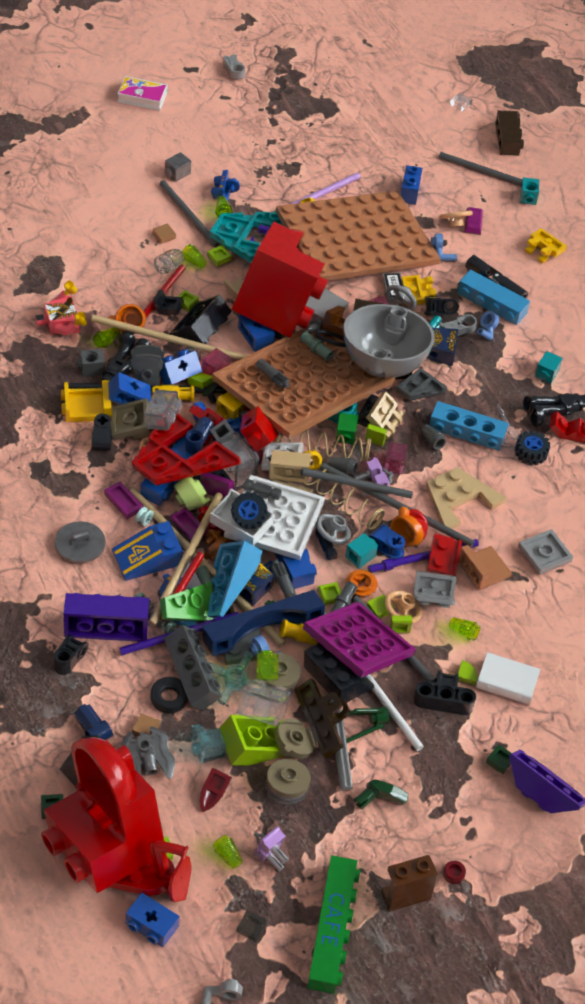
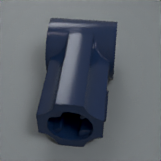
M205 416L199 418L192 430L187 432L185 444L187 453L194 455L203 449V444L211 433L210 429L214 427V423L210 418Z
M83 704L74 712V717L84 729L86 736L99 735L103 740L113 737L110 725L107 721L100 719L90 704Z

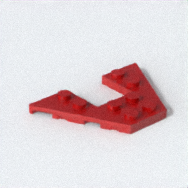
M168 408L165 418L158 422V427L148 437V443L145 447H141L139 454L135 456L131 463L133 469L153 484L160 485L240 465L241 459L217 441L186 460L167 446L185 436L189 430H192L193 425Z

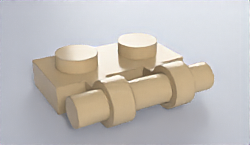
M387 392L381 393L366 417L372 425L387 430L385 440L393 436L396 431L395 428L401 423L404 414L401 410H395L398 404Z

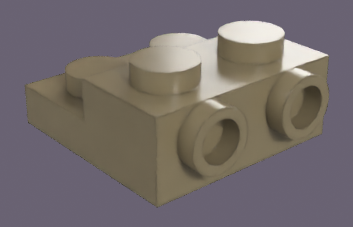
M145 398L111 407V433L113 439L117 440L132 436L134 440L149 437L156 428L155 421L152 419V416L156 415L154 405H151L148 399Z

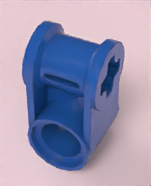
M380 525L368 536L378 544L377 550L391 560L404 556L405 538L391 530L387 525Z

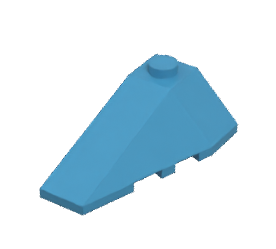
M246 541L220 544L214 561L216 577L212 578V584L215 586L214 592L210 595L208 617L216 618L225 615L257 570L261 561L262 550Z

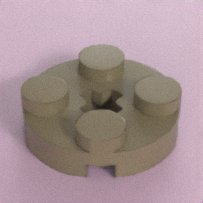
M293 718L285 719L274 731L276 743L284 757L308 758L316 747V739L312 730L309 727L306 729L302 726L303 722Z

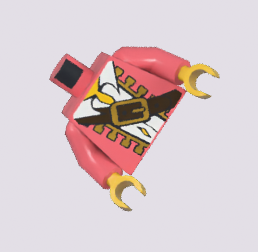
M71 280L64 284L65 291H62L52 301L45 303L44 314L35 315L36 325H47L51 334L68 336L71 333H80V326H85L87 323L86 315L82 311L77 313L72 296H69V294L77 292V287Z

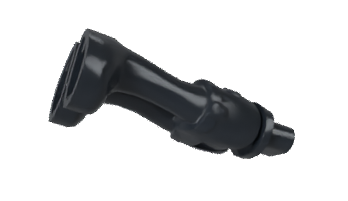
M123 331L119 337L120 350L114 357L108 360L101 382L102 380L111 381L118 372L125 375L129 374L132 371V355L127 360H124V358L135 346L151 345V343L145 338H140L136 343L135 336L131 332Z
M560 393L552 397L529 395L523 399V408L526 413H531V423L536 427L543 423L545 416L551 415L554 412L558 411L561 415L567 416L577 411H582L585 408V394Z

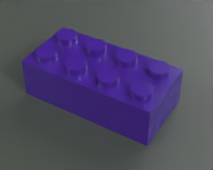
M66 593L63 613L64 637L71 634L74 638L134 642L147 640L149 598Z

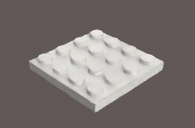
M250 475L249 479L254 480V483L260 482L272 486V489L276 487L282 490L279 500L272 499L271 496L259 495L266 502L268 510L274 513L273 525L254 546L300 560L324 504L325 497ZM225 531V538L242 541Z

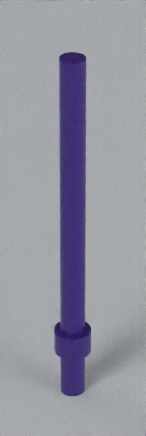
M473 539L475 542L474 545L470 548L479 546L478 540ZM430 550L393 560L390 558L382 560L381 563L369 565L368 571L370 573L382 570L386 572L393 570L394 567L429 559Z
M238 612L223 617H216L212 620L189 626V628L195 629L198 633L203 631V625L237 615ZM172 632L120 647L121 656L165 643L164 638Z

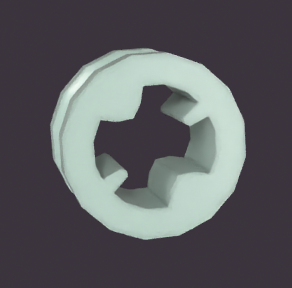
M142 507L137 513L135 521L145 527L151 522L154 512L152 510L148 511L146 507Z

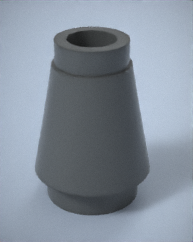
M429 424L422 427L421 433L432 449L440 450L445 446L446 438L443 433Z
M330 457L328 465L349 476H354L358 468V461L354 460V458Z

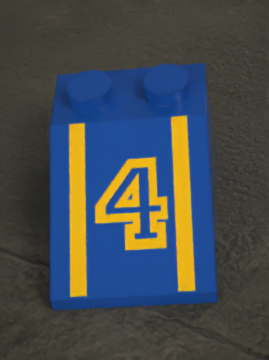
M169 521L151 525L112 548L125 581L177 567L183 556V550Z

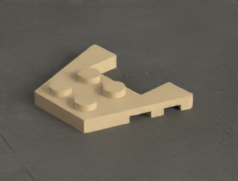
M458 467L428 481L426 485L433 505L437 508L439 519L443 525L451 529L460 526L461 522L452 512L453 509L479 496L491 510L504 504L506 501L504 495Z

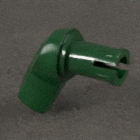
M374 779L369 781L366 786L367 788L353 800L358 808L363 810L375 798L387 799L398 805H403L406 803L409 794L394 784Z

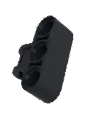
M438 670L435 683L422 681L417 684L414 703L416 706L424 709L468 715L473 711L476 694L472 689L458 687V673L452 675Z

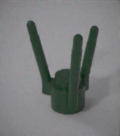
M386 707L350 710L349 715H368L370 723H374L375 726L347 738L346 742L349 743L373 731L384 729V724L389 723L388 709Z

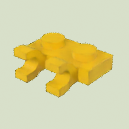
M540 228L530 235L527 241L529 246L525 248V252L530 255L539 246L542 248L540 250L542 255L538 257V261L543 264L551 255L556 258L565 252L567 245Z
M419 275L402 276L403 286L411 290L417 305L425 304V296H436V290L432 288V276L420 278Z

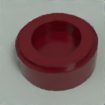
M449 861L443 870L444 879L451 884L461 883L466 875V868L459 861Z

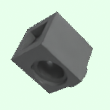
M103 349L81 350V358H77L78 369H82L83 377L103 375L105 371Z

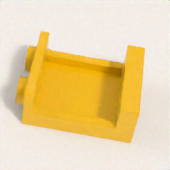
M102 380V388L68 389V382H64V389H61V401H65V403H61L62 415H66V422H92L98 414H107L111 418V400H109L108 388L110 380Z

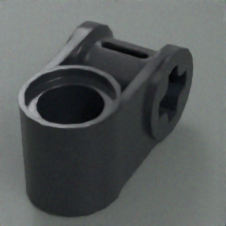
M425 296L426 311H424V315H452L459 310V303L450 296ZM453 301V307L446 309V304Z
M98 414L94 418L92 450H111V418L107 414Z
M68 634L54 653V670L61 675L69 674L84 657L89 644L87 642L82 643L74 639L73 635Z

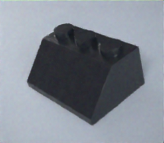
M220 294L199 301L174 327L169 335L207 344L209 342L208 338L214 335L219 330L218 327L228 320L232 310Z
M320 643L304 650V668L328 693L335 692L338 694L339 699L343 698L346 703L374 688V684L366 676L361 678Z

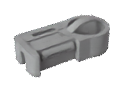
M237 55L223 57V65L231 78L241 79L245 77V66L238 62Z
M467 314L457 317V320L440 322V328L458 329L459 336L474 332L477 328V320L473 315ZM471 322L473 324L471 326H465L462 323Z

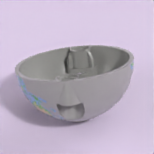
M374 304L358 308L348 315L344 323V341L353 361L369 374L382 378L404 376L417 369L430 354L435 340L432 327L423 317L409 309L395 305Z

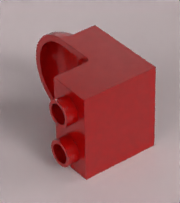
M273 222L255 253L231 309L290 338L296 326L306 330L315 311L306 306L310 296L319 300L328 282L327 279L320 276L325 263L300 252L298 249L304 235L303 231L289 229Z
M88 737L75 741L71 747L78 784L75 787L78 790L44 809L48 829L41 832V837L51 855L56 856L61 852L66 857L64 859L65 867L74 882L79 883L85 879L95 892L99 893L152 862L150 843L154 840L164 841L155 790L135 770L129 749L125 745L115 749L107 739Z

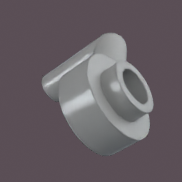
M227 979L221 982L220 986H206L203 990L201 1004H211L212 995H219L226 1000H239L242 998L243 986L234 979Z

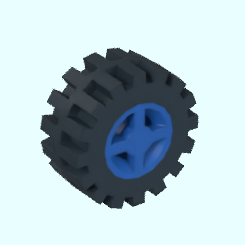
M530 430L529 433L525 431L517 439L515 455L518 456L519 460H523L522 463L526 464L528 462L529 465H532V463L538 465V463L542 464L547 459L550 450L549 439L547 437L544 438L545 435L543 433L540 435L538 431L536 433L533 430Z
M246 492L234 499L235 501L231 505V514L233 520L240 527L255 529L265 522L268 516V508L261 496L256 493Z

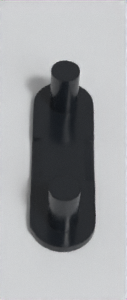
M213 381L202 392V396H207L211 404L215 403L217 400L213 393L220 385Z

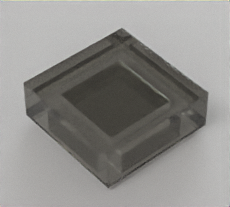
M246 910L236 932L257 942L267 924V919Z

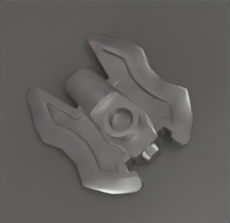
M153 726L150 727L152 735L142 732L139 733L136 739H133L132 732H129L123 739L121 746L125 745L129 749L135 770L141 775L143 767L145 775H154L158 772V763L167 779H171L175 767V758L168 749L169 736Z

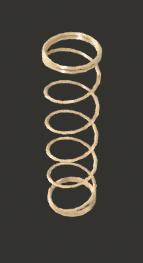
M278 430L279 435L275 438L274 443H279L280 432ZM305 430L307 433L308 449L310 450L309 434ZM303 431V433H302V435H301V437H300L299 442H301L302 437H303L305 431ZM325 432L321 433L317 441V444L314 448V450H316L322 435L324 434L327 456L330 457L336 448L339 438L342 437L344 457L350 458L352 451L355 447V444L359 439L363 462H368L371 439H367L365 457H363V447L360 437H358L355 440L348 457H346L344 437L342 434L339 435V437L337 438V441L330 455L328 454L327 438Z
M310 459V465L313 467V459ZM320 479L310 484L304 483L305 485H312L317 482L316 488L319 495L331 492L330 499L334 505L345 501L344 509L346 514L351 515L359 511V523L362 525L367 524V529L369 530L375 529L384 517L385 511L380 508L372 514L367 523H362L360 521V514L368 499L364 501L357 511L353 513L346 511L348 498L353 494L354 489L350 491L347 498L343 501L334 503L332 501V494L334 488L339 483H335L333 488L326 493L318 491ZM380 515L377 522L372 527H370L372 521H374Z

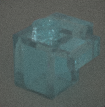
M200 724L191 725L192 751L194 756H198L200 763L225 757L226 744L219 728L207 730Z

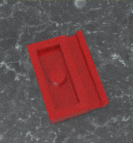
M435 533L432 539L426 571L456 576L462 540L457 541L454 538Z

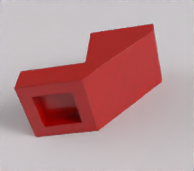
M558 411L551 414L550 428L559 438L585 443V422L581 418L567 422L566 418L562 417Z

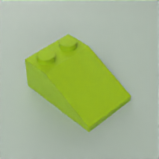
M230 715L218 729L231 765L250 766L284 757L280 753V748L276 743L274 734L275 729L283 722L282 717Z

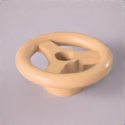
M473 212L440 214L439 218L449 220L450 227L464 225V217L471 216Z
M393 591L387 595L385 606L391 616L399 615L392 608V602L401 611V615H408L410 609L416 608V615L412 617V624L420 620L422 607L418 604V600H414L412 594L405 591Z

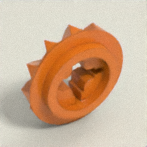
M355 570L347 576L346 582L350 581L358 586V584L365 580V585L358 587L353 596L359 595L361 598L363 596L370 597L377 589L378 582L376 577L366 570Z

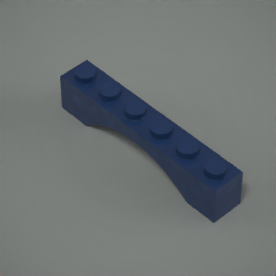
M311 590L203 625L202 640L211 655L216 656L231 651L244 636L261 627L281 624L284 619L290 623L304 624L309 620L325 614V604L315 590Z

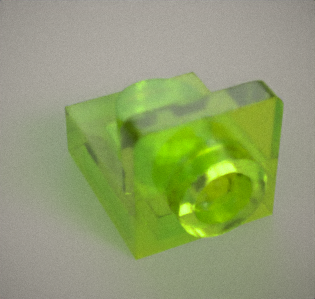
M270 650L261 651V654H257L256 657L257 680H278V654H274V651Z

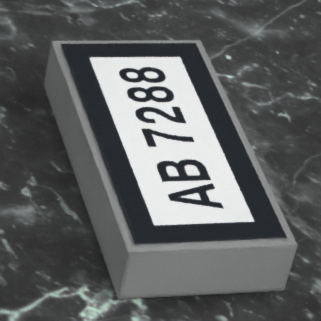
M383 273L382 278L385 289L390 285L403 286L400 273ZM392 290L390 291L389 295L393 300L395 299L396 295Z

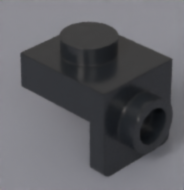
M158 290L153 300L158 313L165 315H178L184 303L182 297L165 296L163 290Z

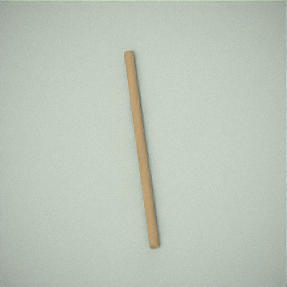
M94 314L91 322L235 360H241L248 356Z
M221 493L215 494L160 599L172 595L210 523V513L220 504L223 498ZM160 600L148 621L150 626H155L161 616Z

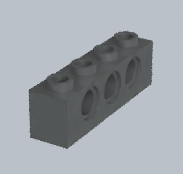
M181 625L166 636L164 640L190 705L203 711L222 697L219 691L220 685L214 679L212 674L213 668L207 662L206 652L198 640V633L193 628L190 629L185 625Z

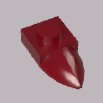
M213 767L200 793L202 812L211 809L223 798L232 780L231 776Z

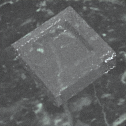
M459 93L451 99L450 105L464 111L472 104L473 99Z

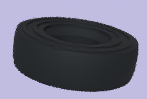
M163 677L157 680L151 688V702L160 712L176 713L187 704L188 697L181 680L178 678ZM172 689L177 692L178 696L173 701H166L161 696L162 692Z

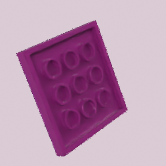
M359 602L309 620L303 626V629L312 638L317 640L326 650L330 651L340 662L344 663L361 678L409 658L416 651V648Z

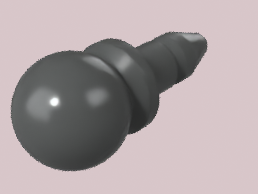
M318 317L313 318L308 324L307 331L315 333L318 330H322L323 320Z

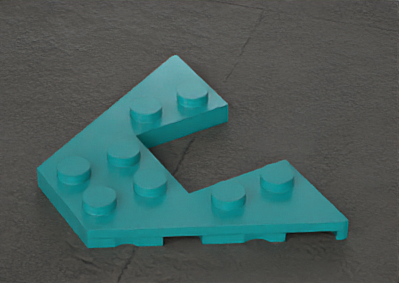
M275 211L255 212L254 215H243L244 212L221 213L211 228L209 237L249 263H252L255 253L261 244L245 240L252 228H259V225L271 227L273 222L283 226Z

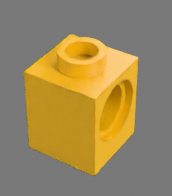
M229 392L220 395L217 399L216 412L226 420L230 418L234 420L239 417L240 413L246 411V405Z

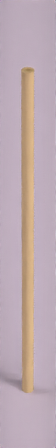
M135 488L130 490L143 507L148 508V511L152 510L154 512L153 518L158 523L167 521ZM172 526L180 546L186 551L189 542ZM195 549V551H194V553H193V555H192V558H193V559H194V557L196 556V554H197V552H198L196 549ZM203 558L200 566L205 565L212 578L216 577V570ZM240 594L235 599V602L245 612L254 609ZM270 625L261 627L280 647L285 645L286 641Z

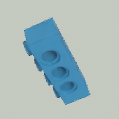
M437 401L430 420V426L441 433L499 451L509 425L507 422Z

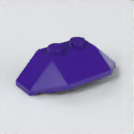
M521 749L510 755L509 758L516 787L521 790L525 797L534 800L542 810L549 813L576 811L585 806V798L577 790L536 759L528 756Z

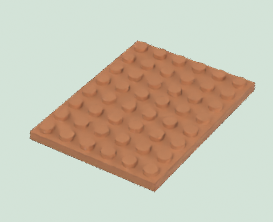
M398 190L276 206L275 212L283 226L289 229H299L304 232L298 249L300 252L325 263L320 276L327 280L440 263L441 258Z
M307 328L306 330L301 329L293 333L291 338L287 336L212 373L213 381L252 410L259 406L274 428L288 439L394 383L395 377L382 378L371 375L353 361L346 347L335 346L323 341L326 347L334 351L332 359L326 361L319 354L313 353L310 347L300 341L301 335L307 331ZM313 332L310 333L313 337H315L316 339H318V338L315 336V333H313ZM320 334L328 339L345 343V341L329 335ZM264 359L276 370L282 372L283 375L290 379L288 381L290 386L283 389L273 383L269 377L256 367L257 361Z

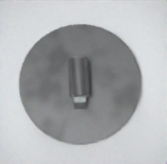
M83 521L72 522L58 531L55 538V547L59 555L65 560L73 563H87L95 560L102 554L105 548V536L101 529L92 523Z

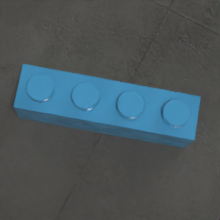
M471 269L459 281L457 294L494 312L515 325L528 313L530 305L528 299Z

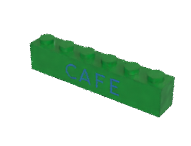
M331 855L307 989L335 994L336 986H341L343 972H339L340 964H345L347 951L342 949L343 944H348L350 930H346L347 923H352L354 910L349 908L350 902L355 903L357 889H353L354 882L358 883L360 869H356L358 860Z

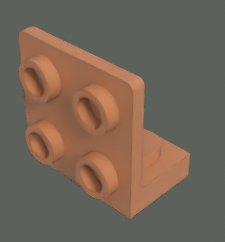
M469 545L461 547L458 562L479 590L512 576V572L492 546L477 552L473 551Z

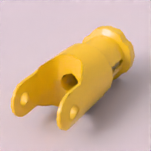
M163 385L152 388L154 393L152 399L154 401L164 397L166 402H178L179 400H191V402H194V385H191V387Z
M286 619L282 621L279 630L280 637L295 638L298 642L310 645L319 643L303 629L304 624L300 623L297 625L288 622Z

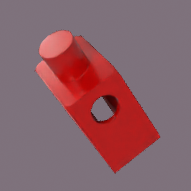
M256 406L242 416L240 431L255 451L270 444L279 435L259 406Z

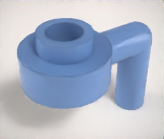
M435 233L434 237H431V244L441 258L440 261H457V254H443V234Z
M487 311L480 319L481 326L486 330L479 328L477 333L491 341L493 339V329L497 327L499 317L494 312Z
M262 635L252 638L250 648L254 655H258L260 664L262 659L269 654V646Z

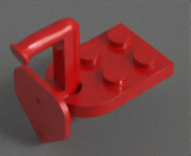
M154 840L150 843L153 861L109 887L137 894L142 892L147 896L159 895L165 892L170 896L172 902L184 901L187 898L192 871L190 857L186 855L189 847ZM167 853L181 856L176 868L173 862L167 858Z

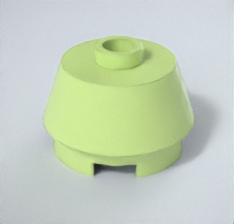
M192 477L180 479L174 486L178 493L175 497L180 505L185 504L188 510L205 507V504L211 501L209 497H204L207 493L199 480H193Z

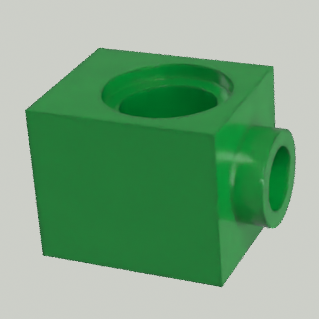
M340 413L336 441L339 435L342 434L345 444H354L358 415ZM342 437L339 438L338 442L343 443Z

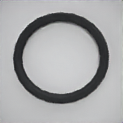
M325 330L315 332V336L326 343L346 347L345 343L328 339L320 334L329 335L344 341L343 336Z

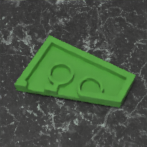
M211 582L160 599L162 620L190 622L212 620L213 618L208 617L209 600L212 594Z

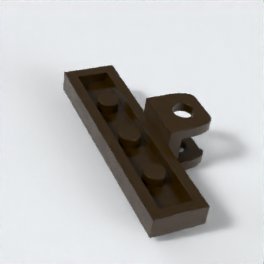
M310 678L294 689L322 755L328 758L344 747L334 723L337 724L346 718L350 713V709L343 698L339 699L338 694L335 692L322 697L316 682Z

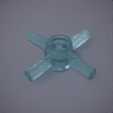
M246 651L239 664L231 665L227 669L208 662L213 668V673L224 677L226 687L221 694L222 697L218 700L220 704L225 705L233 691H240L244 686L261 694L264 693L266 686L248 679L245 673V669L253 657L251 652Z

